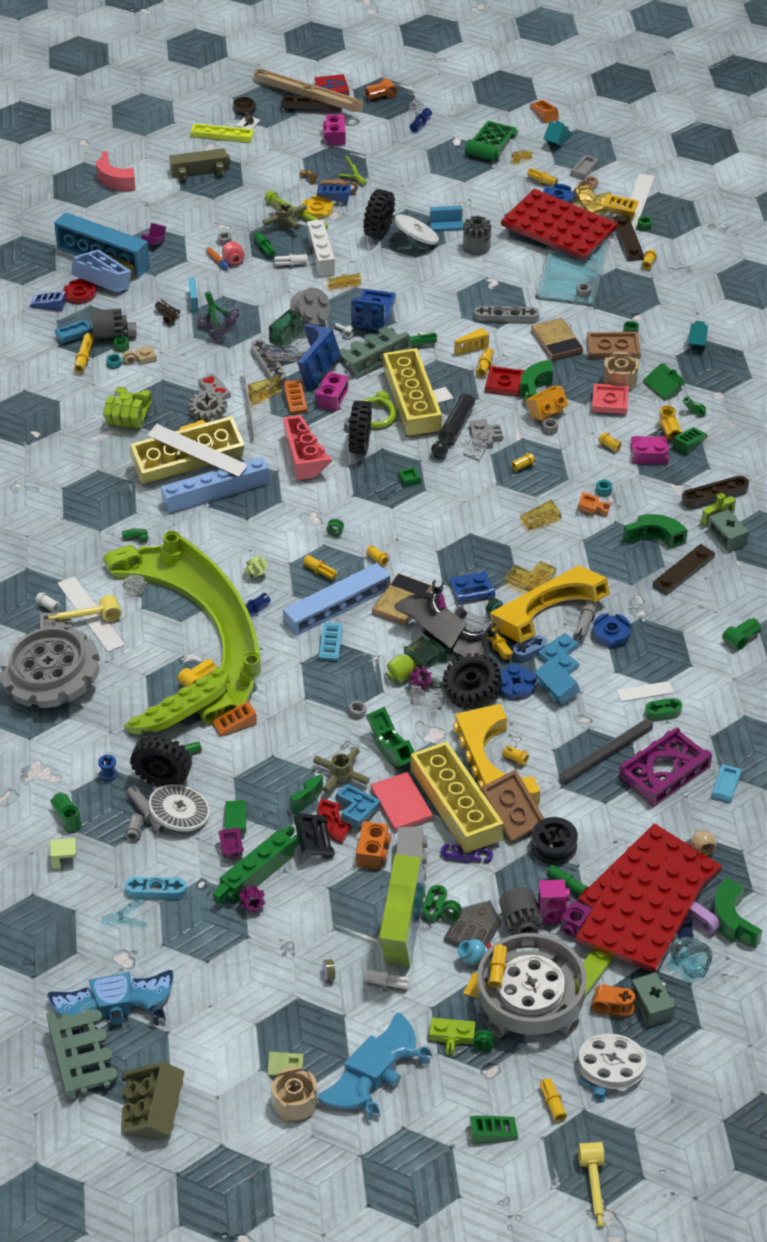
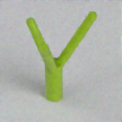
M346 156V160L354 174H339L338 176L355 178L362 186H365L367 181L358 173L355 164H352L349 157Z

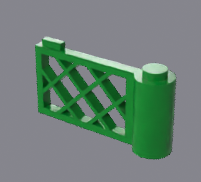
M487 121L475 137L467 141L465 154L495 162L497 159H500L501 150L511 137H515L518 134V130H516V127Z

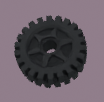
M376 189L370 196V200L367 203L368 206L365 209L366 213H364L365 218L363 219V231L366 236L382 239L387 234V230L389 231L392 224L391 220L394 217L393 213L395 212V195L392 192Z
M358 400L353 402L349 424V453H367L371 433V402Z
M468 653L466 658L461 655L459 656V661L454 659L452 661L453 665L448 664L447 670L444 671L443 685L448 699L453 704L455 703L457 707L462 705L463 709H467L468 706L470 709H475V705L481 708L483 707L482 703L490 704L489 699L494 701L496 695H499L500 689H502V677L497 663L485 654L479 656V653H474V656H471V653Z
M152 734L151 737L146 735L137 741L130 757V765L132 770H135L134 773L137 776L141 775V780L147 779V783L150 785L152 782L155 783L154 786L159 787V785H181L187 779L193 762L189 750H185L186 747L184 745L179 746L180 742L177 740L172 742L171 737L164 739V735H159V737L156 734Z

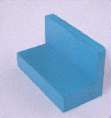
M462 205L430 207L431 229L434 232L463 230Z

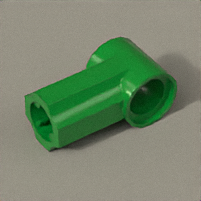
M748 619L736 628L734 626L728 627L724 631L722 639L739 651L744 648L749 639L761 632L762 627L757 619Z
M61 792L55 794L50 803L60 818L64 830L72 833L78 831L82 825L78 808L72 804L67 794Z

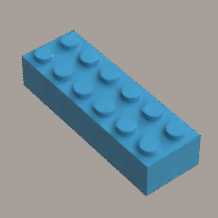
M67 212L54 222L57 249L78 256L99 249L129 269L131 276L140 278L150 268L148 242L143 239Z

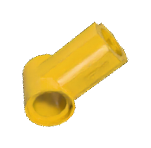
M665 405L660 409L658 424L663 428L667 439L673 441V438L681 434L682 431L675 416L676 409L670 405Z
M210 658L206 659L191 670L185 668L180 671L177 676V682L183 687L190 686L197 679L212 673L217 667Z

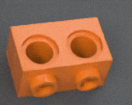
M363 821L356 851L357 867L381 870L383 861H387L388 849H386V845L390 846L391 842L388 824Z

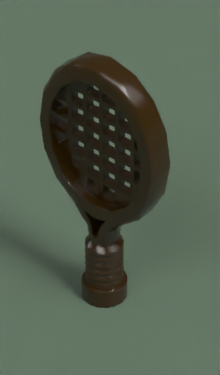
M250 97L236 98L233 102L234 110L245 115L247 123L252 124L254 119L251 113L256 109L255 101Z

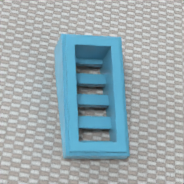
M324 622L319 660H339L343 636V625L341 623Z

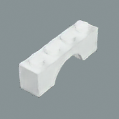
M308 221V241L310 247L314 249L318 276L335 275V259L324 221Z

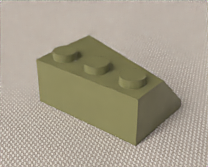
M164 1061L124 1071L123 1079L126 1080V1087L122 1089V1096L126 1098V1104L122 1108L121 1133L151 1139L169 1137L174 1127L173 1122L179 1104L178 1099L183 1086L185 1071Z

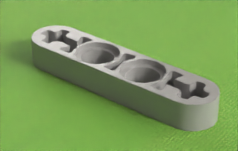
M478 306L474 309V319L478 322L535 323L539 320L540 314L539 310L535 307Z
M261 339L254 340L251 344L252 353L268 379L275 386L284 385L286 372L278 360L262 358L268 357L265 351H271L268 344Z

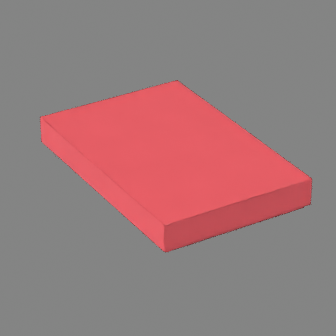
M408 772L371 784V791L375 798L381 800L380 807L394 832L398 831V827H412L433 820L430 809Z

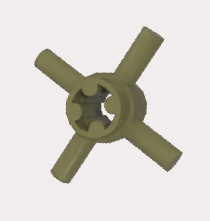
M275 200L270 201V205L276 211L274 216L262 220L264 226L277 222L278 227L282 229L293 227L295 230H298L300 228V225L294 220V215L307 210L305 204L293 208L290 204L283 203L279 205Z
M353 747L348 755L343 753L336 754L332 757L331 761L317 755L314 757L313 763L329 769L331 778L323 787L325 793L329 794L336 784H346L351 779L368 785L369 777L353 771L352 762L360 753L358 748Z

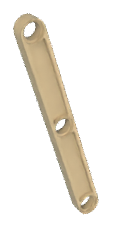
M265 69L254 70V80L352 112L363 110L362 100Z

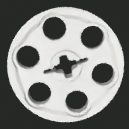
M524 955L514 958L506 964L507 968L503 974L502 987L498 988L501 1000L508 1008L524 1015H540L552 1010L560 1003L564 995L565 980L561 969L552 960L538 955ZM536 963L540 965V968L538 970H531L529 965ZM511 970L520 972L516 977L508 975ZM548 975H555L558 979L551 982L546 977ZM528 978L529 982L532 983V985H535V992L533 987H531V985H528ZM514 988L517 992L513 995H508L505 993V990ZM545 993H552L555 997L547 1000L543 995ZM529 999L532 1000L534 1004L532 1006L527 1007L524 1006L522 1002L524 1000Z
M600 1034L589 1038L582 1044L579 1050L578 1066L582 1075L591 1083L608 1089H623L633 1086L642 1079L645 1073L646 1055L640 1045L628 1037L618 1034ZM600 1045L604 1047V1049L597 1050L593 1048V1046ZM616 1045H623V1046H625L626 1048H625V1049H618V1048H616L615 1046H616ZM635 1058L638 1059L640 1062L632 1063L629 1061V1059ZM592 1059L595 1063L588 1064L584 1060ZM606 1073L609 1077L602 1078L598 1074ZM621 1073H629L632 1076L623 1077Z

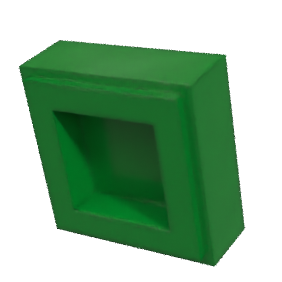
M415 467L398 471V476L404 487L421 483V478Z

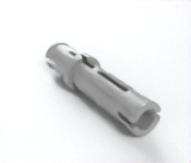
M586 600L585 607L581 609L579 623L573 634L575 641L578 640L579 636V642L585 640L591 620L595 617L598 601L591 602Z
M137 786L128 788L126 795L144 815V820L151 824L158 834H161V831L162 833L166 832L168 828L158 823L150 814L148 800L139 791Z

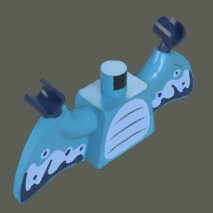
M166 970L148 978H133L132 983L130 972L89 979L90 989L87 986L72 992L51 991L47 993V997L52 1008L61 1017L63 1013H67L68 1016L82 1013L84 1008L89 1007L90 1010H99L102 1013V1019L110 1018L112 1025H120L124 1022L123 1016L131 1014L132 1007H142L148 1013H151L154 1024L158 1026L159 1018H163L166 1021L164 1009L159 1007L166 1001L171 992L174 973L172 970ZM83 1028L73 1030L72 1034L83 1033Z

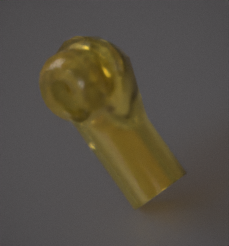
M521 150L513 152L511 155L512 161L518 163L520 158L532 159V151Z

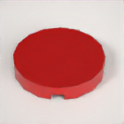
M84 279L72 280L63 288V291H66L67 301L72 304L88 303L96 297L97 293L95 284H91Z

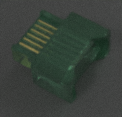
M421 636L417 641L404 647V654L408 655L419 669L426 666V670H428L437 663H445L447 661V649L435 639L428 641L425 637Z

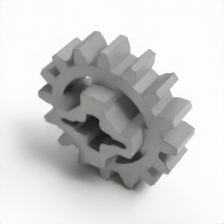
M208 389L205 392L200 390L199 395L194 394V398H190L189 409L191 415L195 416L196 420L200 418L203 421L207 419L210 422L212 418L217 420V416L222 417V412H226L227 400L225 395L221 394V391L216 393L215 389L211 392Z

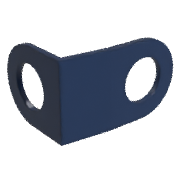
M687 915L686 918L689 919V922L683 923L678 932L679 942L683 945H691L694 942L693 919ZM689 937L691 941L684 942L682 938Z

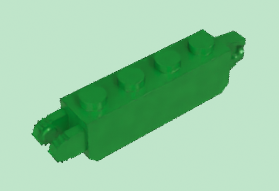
M290 825L283 831L277 830L219 878L220 884L213 892V901L218 905H221L229 898L234 902H240L242 899H240L239 893L245 890V886L252 887V885H256L258 887L292 859L295 854L294 849L299 846L298 835L296 834L292 837L295 832L294 827Z

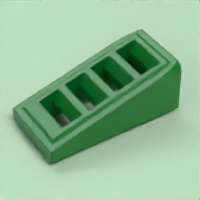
M692 427L674 437L672 447L687 455L708 437V434Z
M469 1116V1127L473 1144L518 1139L515 1117ZM505 1125L510 1126L511 1132L506 1131ZM496 1126H500L501 1131H497ZM487 1127H492V1131H488Z

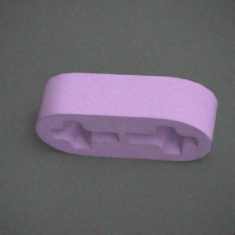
M694 902L688 914L692 917L693 924L707 934H713L720 927L718 918L703 906Z

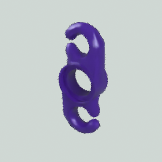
M447 843L441 847L440 851L446 859L463 863L481 862L482 858L479 855L483 853L488 855L483 860L484 863L490 862L493 858L491 850L487 847L472 851L470 856H464L461 853L464 851L461 845H452L451 848L454 852L448 853L446 849L450 845Z

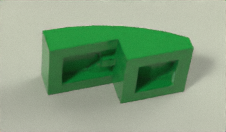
M321 774L303 782L304 789L290 796V809L294 814L307 808L322 793L323 776Z
M246 800L226 801L225 830L239 827L240 833H246Z

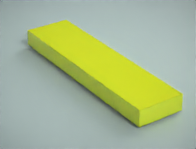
M195 123L190 131V137L251 143L254 136V129Z

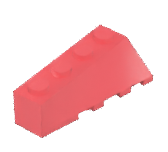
M301 415L283 417L284 436L296 480L315 478L332 462L331 457L327 456L323 446H320L316 436L310 432L309 426Z

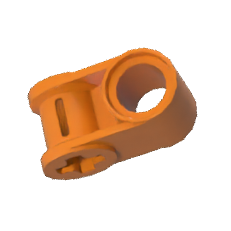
M600 984L596 986L591 1007L600 1014L630 1017L635 1011L633 1004L635 994L628 988Z

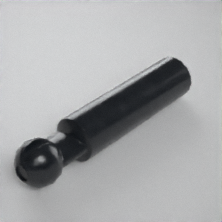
M465 393L459 396L438 434L439 441H436L431 446V453L434 457L443 458L448 454L449 449L447 445L454 443L475 405V399L471 395Z

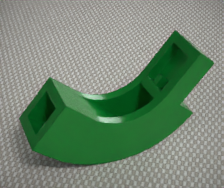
M726 877L717 889L713 914L720 922L718 930L731 943H734L738 938L743 943L756 949L761 942L763 930L738 915L735 908L743 900L745 887Z

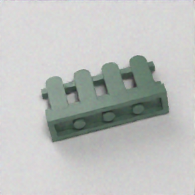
M381 327L378 329V335H366L363 343L355 341L351 343V349H339L341 357L337 361L342 360L346 363V367H351L352 375L357 378L382 365L383 353L412 349L410 335L407 332L398 335L392 327Z
M89 1007L84 1008L82 1013L70 1016L67 1013H63L62 1018L59 1019L56 1018L55 1012L47 1013V1023L67 1102L76 1100L75 1092L81 1091L82 1094H86L87 1089L104 1085V1088H109L110 1083L117 1080L118 1073L115 1068H105V1063H109L112 1060V1051L109 1048L100 1049L99 1044L107 1040V1032L104 1029L95 1030L94 1026L102 1021V1013L96 1009L90 1010ZM89 1027L88 1032L72 1034L73 1030ZM66 1032L67 1037L62 1038L61 1033ZM94 1046V1051L79 1055L77 1053L79 1049ZM71 1052L72 1056L66 1057V1053ZM99 1065L100 1070L86 1074L82 1072V1069ZM76 1071L77 1076L72 1077L71 1072Z

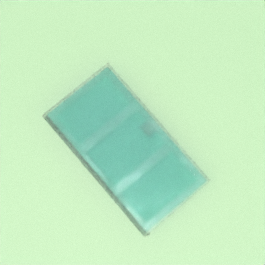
M611 236L586 261L549 246L535 298L537 300L594 307ZM579 283L590 284V297L580 298L576 295V288Z

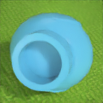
M478 939L464 940L458 947V954L466 965L474 966L482 959L492 945L490 943L484 945Z

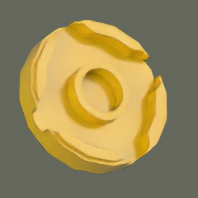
M311 196V199H305L302 202V205L305 204L307 206L305 212L318 219L327 218L333 213V202L327 198Z

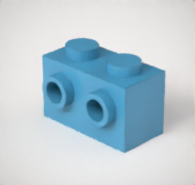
M553 658L534 672L537 678V685L542 690L546 689L549 692V697L554 702L558 701L562 706L580 692L578 683Z

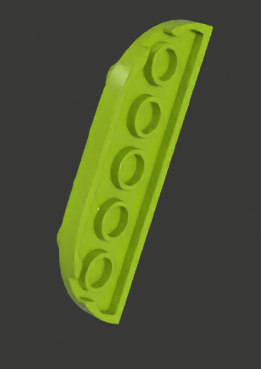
M222 666L214 669L212 673L197 679L190 686L183 687L175 695L166 697L158 705L151 706L146 712L132 717L129 722L123 724L126 731L132 734H143L142 731L157 732L166 729L215 701L226 691L225 685L230 683V677L226 668Z

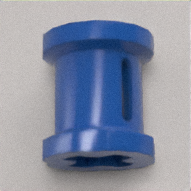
M112 755L101 756L98 759V766L101 768L99 776L103 781H113L118 775L115 768L116 759Z

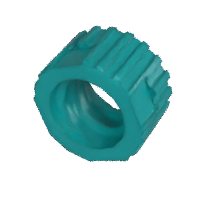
M119 354L107 356V367L116 369L122 365V358Z
M605 479L599 480L596 484V493L602 497L611 495L612 483Z

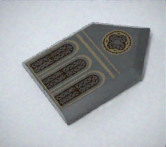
M491 900L462 907L459 918L452 923L444 937V941L457 946L464 940L470 941L472 939H478L484 945L490 943L501 925Z

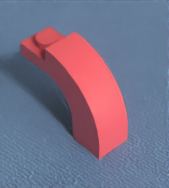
M102 151V158L96 161L99 181L106 187L114 190L134 191V168L120 169L109 164L108 151Z

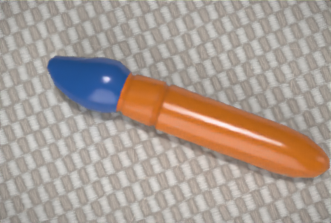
M207 247V253L222 268L228 269V263L212 248Z

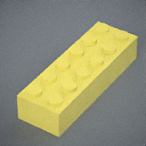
M417 348L383 353V370L407 436L440 431L442 428V413Z
M232 416L175 431L234 459L243 456L245 445ZM154 438L130 444V457L141 484L212 465Z
M448 741L411 754V772L465 853L503 840L504 823Z

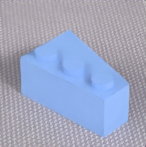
M98 249L73 257L71 275L111 291L121 292L129 289L131 271Z

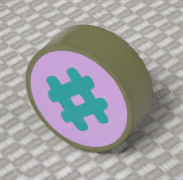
M332 959L323 960L322 970L325 982L334 981V961Z

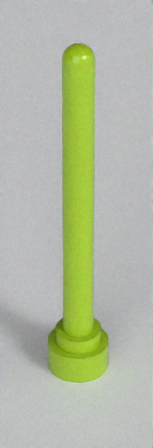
M272 190L267 191L264 200L269 204L271 200H275L279 205L283 203L290 204L280 199L277 193ZM305 211L296 214L308 221L319 220ZM324 222L325 228L327 229L328 224Z

